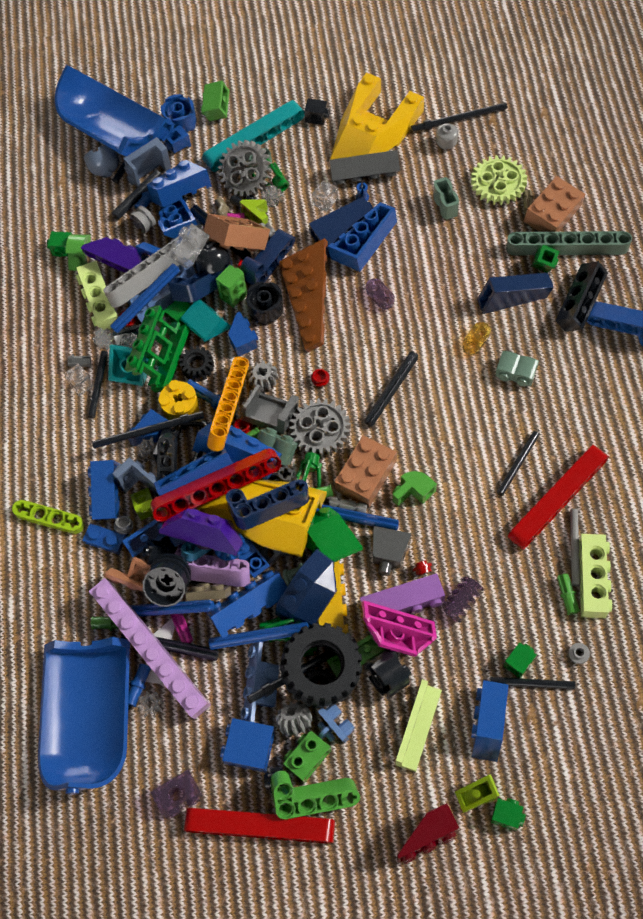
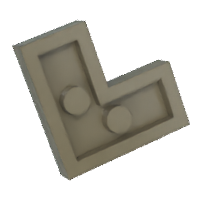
M208 582L198 583V586H193L192 590L185 593L186 601L227 598L231 595V586L224 587V584L211 585Z

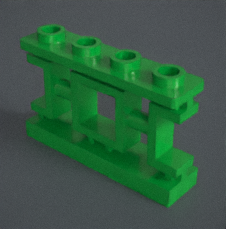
M160 305L149 307L145 311V317L138 329L137 338L132 345L133 348L126 360L127 364L124 369L127 372L132 371L134 376L140 375L142 372L150 376L148 386L155 393L161 392L172 381L190 331L188 326H180L178 321L170 325L163 320L165 311L162 310ZM155 325L160 328L159 332L154 330ZM166 333L170 336L169 340L165 337ZM154 340L162 345L159 356L151 351ZM143 357L148 359L147 363L142 361ZM154 364L159 366L157 371L153 369Z

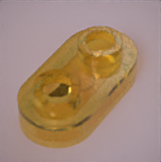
M478 322L469 331L462 345L463 351L466 354L475 355L484 346L491 332V328L487 323Z

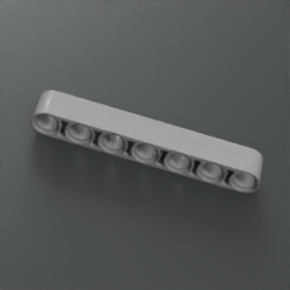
M203 225L191 227L107 285L103 291L110 305L114 308L123 305L149 287L171 264L174 263L178 266L193 256L199 248L203 247L204 243L209 242L208 237L203 235Z

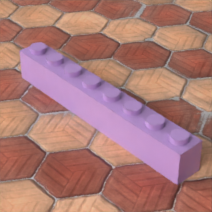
M104 578L89 590L91 595L191 718L196 719L211 706L209 701L109 580Z

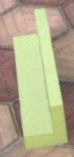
M423 679L396 758L397 766L414 772L417 771L442 692L440 689L429 686L428 681Z

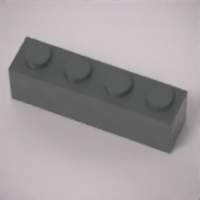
M398 150L329 160L331 181L336 182V185L345 184L346 180L360 182L366 177H369L370 180L379 179V175L394 177L397 176L396 173L400 172Z

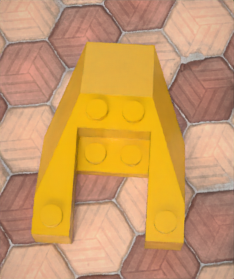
M366 72L358 83L342 116L330 160L386 152L394 146H399L410 131L411 125H414L423 113L424 97L409 91L389 120L376 116L367 111L381 93V78Z

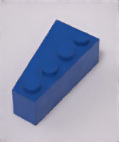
M381 202L364 215L363 220L353 224L350 231L346 234L343 233L339 236L338 241L328 245L331 260L360 272L397 223L395 208Z
M212 422L197 433L192 451L197 453L200 451L205 453L213 451L207 446ZM232 425L224 446L233 463L268 448L275 450ZM275 450L278 457L281 458L282 454ZM274 458L269 459L267 463L272 462ZM256 466L251 467L249 471L254 470ZM273 473L263 477V479L267 480Z
M270 570L264 573L259 581L255 582L253 580L244 586L245 589L242 591H234L225 601L214 603V610L207 612L222 638L229 635L227 632L229 629H238L243 626L247 617L249 619L255 618L263 611L262 607L270 608L279 601L287 588L279 572Z

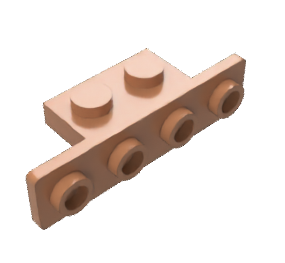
M134 557L128 574L110 568L105 572L104 577L108 578L112 583L124 584L130 590L144 592L143 580L151 565H148L145 560Z

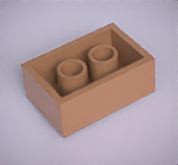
M556 176L529 206L523 222L539 232H560L579 210L586 194Z
M209 213L203 235L209 237V241L220 243L219 246L230 249V246H233L238 250L247 248L254 252H257L258 249L265 250L270 229L249 219Z
M363 435L336 478L335 491L358 503H366L369 508L397 462V452Z

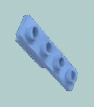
M260 641L251 644L248 649L249 665L245 672L247 683L243 691V698L245 700L241 711V719L249 722H254L256 705L272 708L276 704L277 689L270 696H264L251 704L247 700L248 695L259 690L261 685L275 681L279 675L280 665L261 662L263 642Z

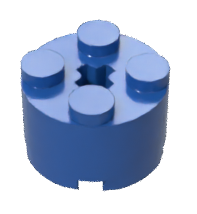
M181 94L172 95L165 99V103L161 105L162 117L175 123L174 128L181 125L186 132L194 130L197 118L193 101L189 97H183Z

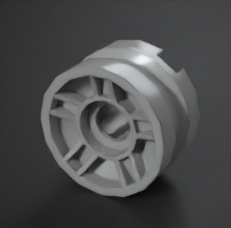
M139 206L136 212L134 211L129 215L130 219H134L132 223L137 229H142V233H147L150 227L152 228L156 225L153 215L144 206Z

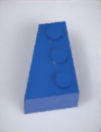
M188 160L179 162L177 166L167 170L166 173L147 184L152 202L161 207L182 200V196L190 192L192 195L196 194L197 189L206 186L207 189L212 187L207 169Z
M483 680L482 688H477L476 700L479 701V706H475L473 719H477L476 725L473 724L471 738H474L473 758L498 761L503 741L508 684Z

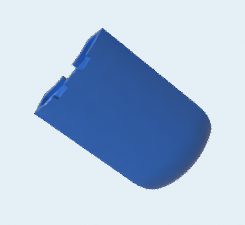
M67 64L57 83L55 106L60 118L121 155H130L156 137L164 142L176 125Z
M110 637L92 641V645L81 646V642L54 640L44 645L38 768L41 780L48 789L66 791L68 795L79 794V790L94 789L108 784L121 771L127 754L130 642L128 639Z

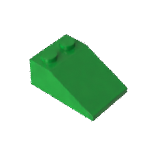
M323 507L315 512L307 532L308 542L306 547L314 553L318 549L336 562L363 550L362 545L339 513L330 507Z

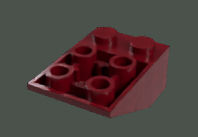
M447 803L426 813L397 855L398 863L402 861L404 865L416 859V854L423 851L425 855L435 850L436 844L443 841L445 845L456 839L455 837L460 828Z

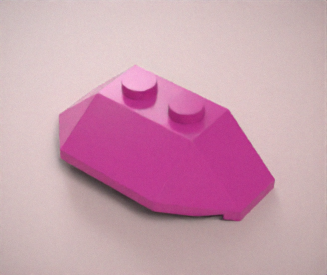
M363 600V620L371 637L379 647L416 657L437 639L434 621Z

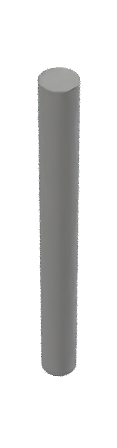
M570 509L572 586H580L578 509Z

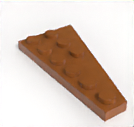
M325 238L279 261L304 348L307 352L324 345L325 324L323 323V316L325 313L324 298H326L327 274L325 262H327L326 247L328 245V241Z

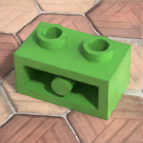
M222 80L205 84L201 111L209 122L227 118L230 90Z
M229 265L216 278L221 300L234 308L240 301L245 299L247 289L244 273L241 269Z
M311 730L308 734L304 733L297 742L299 745L294 751L291 749L283 759L285 761L283 763L284 767L303 784L306 783L331 752V747Z

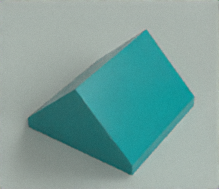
M200 299L193 302L181 317V321L204 342L231 328V325Z
M111 344L108 380L144 386L147 378L146 373L142 372V374L134 376L132 371L127 372L124 370L127 364L126 360L130 356L132 348ZM143 357L142 361L147 363L148 359Z

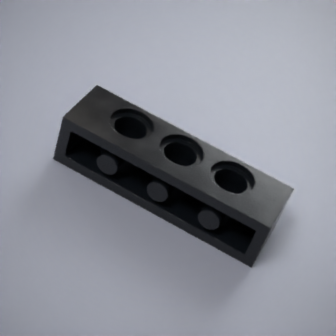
M599 261L581 264L555 320L565 332L583 330L608 274Z

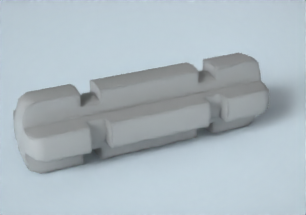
M331 497L329 500V506L366 513L367 510L366 503L359 502L358 504L356 503L357 501L342 498L338 500L337 497Z

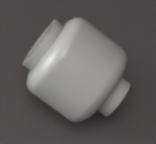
M449 123L440 125L436 131L437 145L443 149L453 148L458 141V129Z

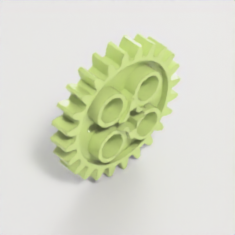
M497 155L495 159L489 156L488 161L482 159V164L477 163V167L473 168V173L471 174L472 190L476 191V196L481 195L480 200L486 198V203L493 201V205L496 202L502 205L503 201L509 204L510 199L515 202L516 197L520 198L521 193L525 191L527 186L526 170L522 169V164L517 165V160L511 162V157L505 160L504 155L501 159Z

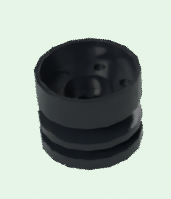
M170 553L159 555L154 559L143 580V591L148 600L162 607L173 606L181 601L191 580L189 564L184 558Z

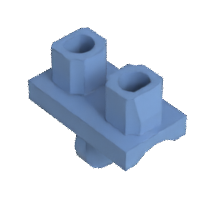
M337 705L327 707L326 709L321 708L318 713L328 723V726L326 727L323 722L317 725L321 730L318 737L321 739L327 737L332 742L335 737L331 732L334 731L342 742L346 743L349 740L348 736L355 727L348 719L339 726L334 720L342 714Z

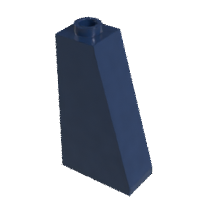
M361 197L309 223L310 235L315 242L325 238L328 241V245L332 242L335 243L339 240L340 235L346 234L352 229L353 224L363 220L364 215L373 207L370 202ZM328 245L326 247L327 258L330 257Z
M548 273L490 277L478 296L477 301L482 314L545 299L554 288L553 282Z

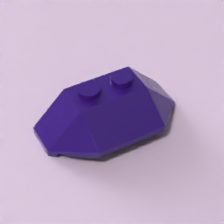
M104 237L84 244L81 247L86 256L124 273L142 262L135 247L131 245L125 246L115 238L112 240Z
M186 509L167 519L159 529L160 534L235 556L243 544L231 520L196 509Z

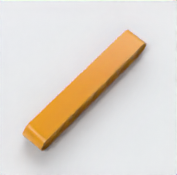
M235 357L229 370L207 440L208 448L213 451L224 449L249 367V361L244 357Z

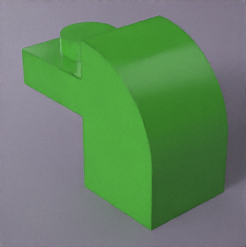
M70 234L66 243L68 270L77 271L76 267L87 264V256L81 247L91 242V234Z
M407 472L401 476V485L394 489L392 502L399 506L412 494L423 504L436 492L437 483L422 472Z

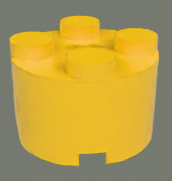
M173 380L162 389L159 395V403L167 420L179 418L182 414L188 413L189 415L199 412L198 398L190 384Z

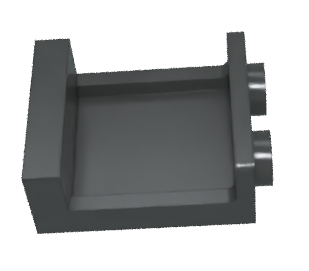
M257 384L254 390L249 392L247 401H244L241 405L242 421L263 428L269 427L275 429L278 433L284 434L290 425V420L293 419V413H297L299 397L292 395L289 401H285L261 393V385Z

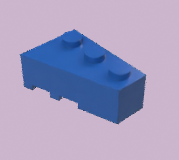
M114 460L90 461V466H88V477L91 478V485L88 487V494L91 497L89 515L92 516V520H116L120 515L119 485L112 474L120 463Z

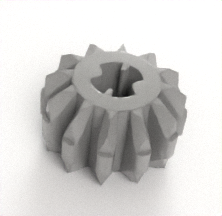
M262 360L261 364H258L255 361V367H249L247 378L249 379L248 383L250 386L255 388L259 384L261 385L262 392L264 388L271 390V386H276V380H278L279 376L277 368L272 366L271 362L265 364V361Z
M297 701L295 704L290 702L287 706L283 705V709L277 710L276 723L282 734H286L288 737L294 734L297 737L299 733H305V729L311 728L310 724L313 721L308 706L301 704L300 701Z

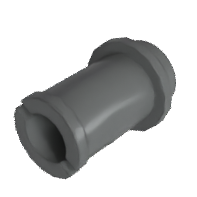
M72 354L68 356V367H72V369L75 367H91V355L75 356Z

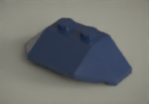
M317 549L297 571L277 602L275 615L281 620L295 619L294 622L288 623V625L307 622L308 625L317 623L337 592L334 561Z

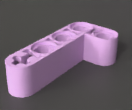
M184 543L178 545L177 550L175 552V554L180 557L181 547ZM203 555L195 561H186L190 566L191 580L237 587H244L250 583V568L246 560L234 559L225 561L217 556Z

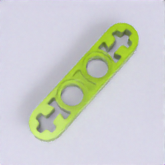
M18 500L12 506L13 513L21 520L71 534L82 532L85 526L80 516L44 505ZM23 506H24L25 509L27 510V511H21V512L18 511V509H19V508L22 509ZM39 510H43L44 516L42 518L36 519L35 513ZM55 516H62L61 522L57 524L52 523V519ZM77 521L79 525H75L73 528L70 523Z

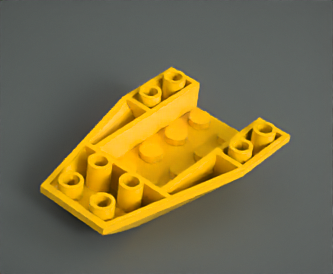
M256 480L238 489L244 493L247 500H250L289 482ZM308 487L309 501L307 504L247 530L239 529L228 510L226 494L196 507V510L231 520L239 534L265 548L302 557L308 542V529L317 508L321 509L327 492Z

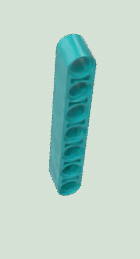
M291 100L205 151L202 155V160L211 171L216 172L220 170L218 166L223 165L219 161L225 158L222 153L227 154L226 148L232 149V143L238 146V141L244 143V140H247L249 143L253 141L256 144L262 145L300 122L305 116L304 110L296 101Z

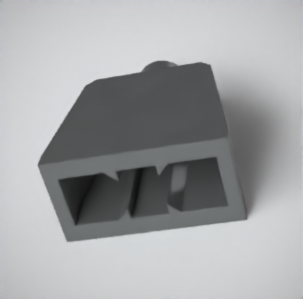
M374 526L373 563L380 565L378 570L380 575L390 576L391 567H401L411 543V533Z

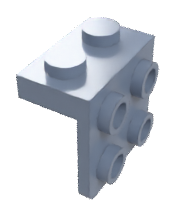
M129 457L123 464H119L112 473L124 493H127L138 481H141L157 495L154 485L157 477L152 472L147 473L144 470V466L137 460L134 462Z

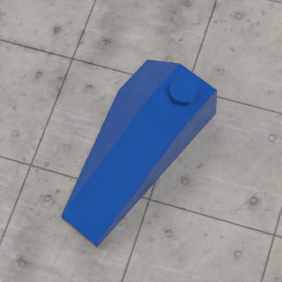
M183 198L160 208L158 224L165 236L175 239L191 227L197 225L195 217Z

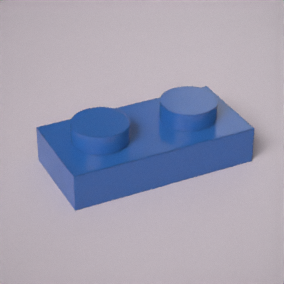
M90 523L82 541L85 544L119 555L124 545L122 540L127 537L124 534H119Z

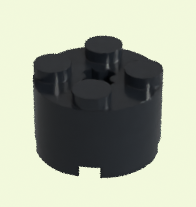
M260 281L248 289L246 302L252 319L261 325H267L277 320L283 314L282 292L275 283Z
M383 650L364 664L365 672L369 670L371 674L368 677L382 696L387 694L386 699H390L410 683L409 676L411 672L409 668L399 662L398 655L393 650Z

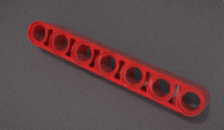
M592 445L510 531L507 538L524 550L601 469L609 456L595 445Z
M268 448L158 496L150 504L153 517L160 522L166 521L186 509H193L223 496L231 489L241 488L280 469L281 460L275 450ZM274 458L272 462L267 463L269 459ZM256 466L254 470L249 471L251 467ZM235 474L238 475L236 478L230 479L231 476ZM219 483L218 486L212 487L213 484ZM196 491H201L200 494L194 495ZM178 499H183L180 503H175ZM164 507L162 511H156L158 508Z
M186 808L184 832L323 844L334 843L335 820L302 816L281 819L277 814Z

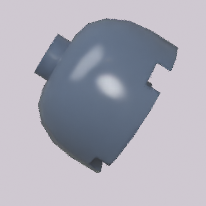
M107 146L97 147L98 151L93 153V150H90L85 154V164L88 170L96 176L110 177L118 167L119 159L117 152Z

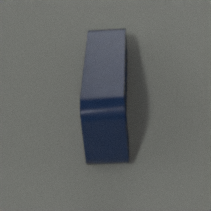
M278 229L267 242L265 250H261L255 259L247 256L242 261L240 267L244 273L245 282L250 285L260 281L265 283L279 265V261L283 260L293 247L295 237Z
M200 271V273H196L190 278L172 279L168 283L172 300L181 302L198 301L218 288L216 278L223 271L205 274L204 271Z
M301 479L294 480L250 500H247L240 489H231L226 494L228 510L237 527L247 530L307 504L309 501L308 484Z

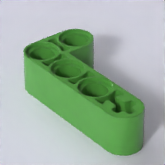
M277 771L271 777L273 803L276 814L281 819L355 806L360 800L356 784L350 778L293 788L287 772Z

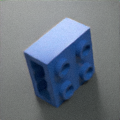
M232 718L231 724H228L225 736L228 737L227 743L222 746L220 753L224 764L266 773L276 731L274 726Z

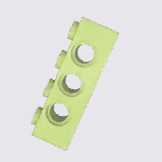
M97 261L76 267L78 275H76L79 285L84 287L81 289L84 299L88 298L89 301L86 303L88 311L94 314L91 317L94 327L98 326L100 332L112 329L111 324L118 316L115 308L110 305L103 291L106 284Z
M581 534L579 538L581 617L606 618L609 612L612 611V600L608 596V592H611V580H608L611 564L610 561H607L610 543L606 542V535ZM590 554H596L599 559H593ZM591 573H597L600 579L593 578ZM597 592L601 598H594L591 593Z

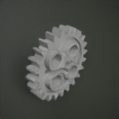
M244 140L243 143L238 141V146L232 143V149L227 147L228 153H222L225 158L219 160L223 163L222 166H218L219 169H222V172L218 175L223 176L220 181L226 183L224 188L229 189L228 192L234 193L236 196L246 197V194L247 196L252 195V192L258 194L257 189L263 190L262 184H268L265 179L271 178L267 174V172L272 171V169L268 168V165L272 164V162L267 161L270 156L265 154L266 149L261 148V145L256 144V142L251 141L249 143V141ZM253 154V160L250 162L249 158ZM237 159L238 162L236 166H234V161ZM256 171V177L252 179V174ZM240 176L241 179H240V181L237 183V177Z
M319 398L317 403L310 400V405L303 403L304 408L298 407V414L293 413V419L290 420L291 426L289 427L290 435L294 438L293 441L299 444L300 451L305 448V454L312 451L313 453L318 452L323 457V453L326 452L330 456V450L337 453V446L343 448V442H348L347 436H350L349 429L351 428L349 416H346V410L341 411V405L335 407V401L328 404L327 399L323 403H321ZM322 414L327 415L326 417H319ZM304 424H311L309 427L303 426ZM331 428L337 429L334 432L329 431ZM321 438L320 441H314L313 439Z

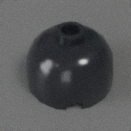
M212 241L204 243L203 247L199 248L195 254L196 271L200 273L201 270L205 274H211L225 270V265H231L228 251L219 246L220 244H214Z

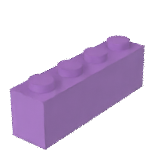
M436 573L360 597V605L362 608V602L365 600L401 612L416 614L423 611V608L429 606L435 608L442 605V602L445 601V593Z

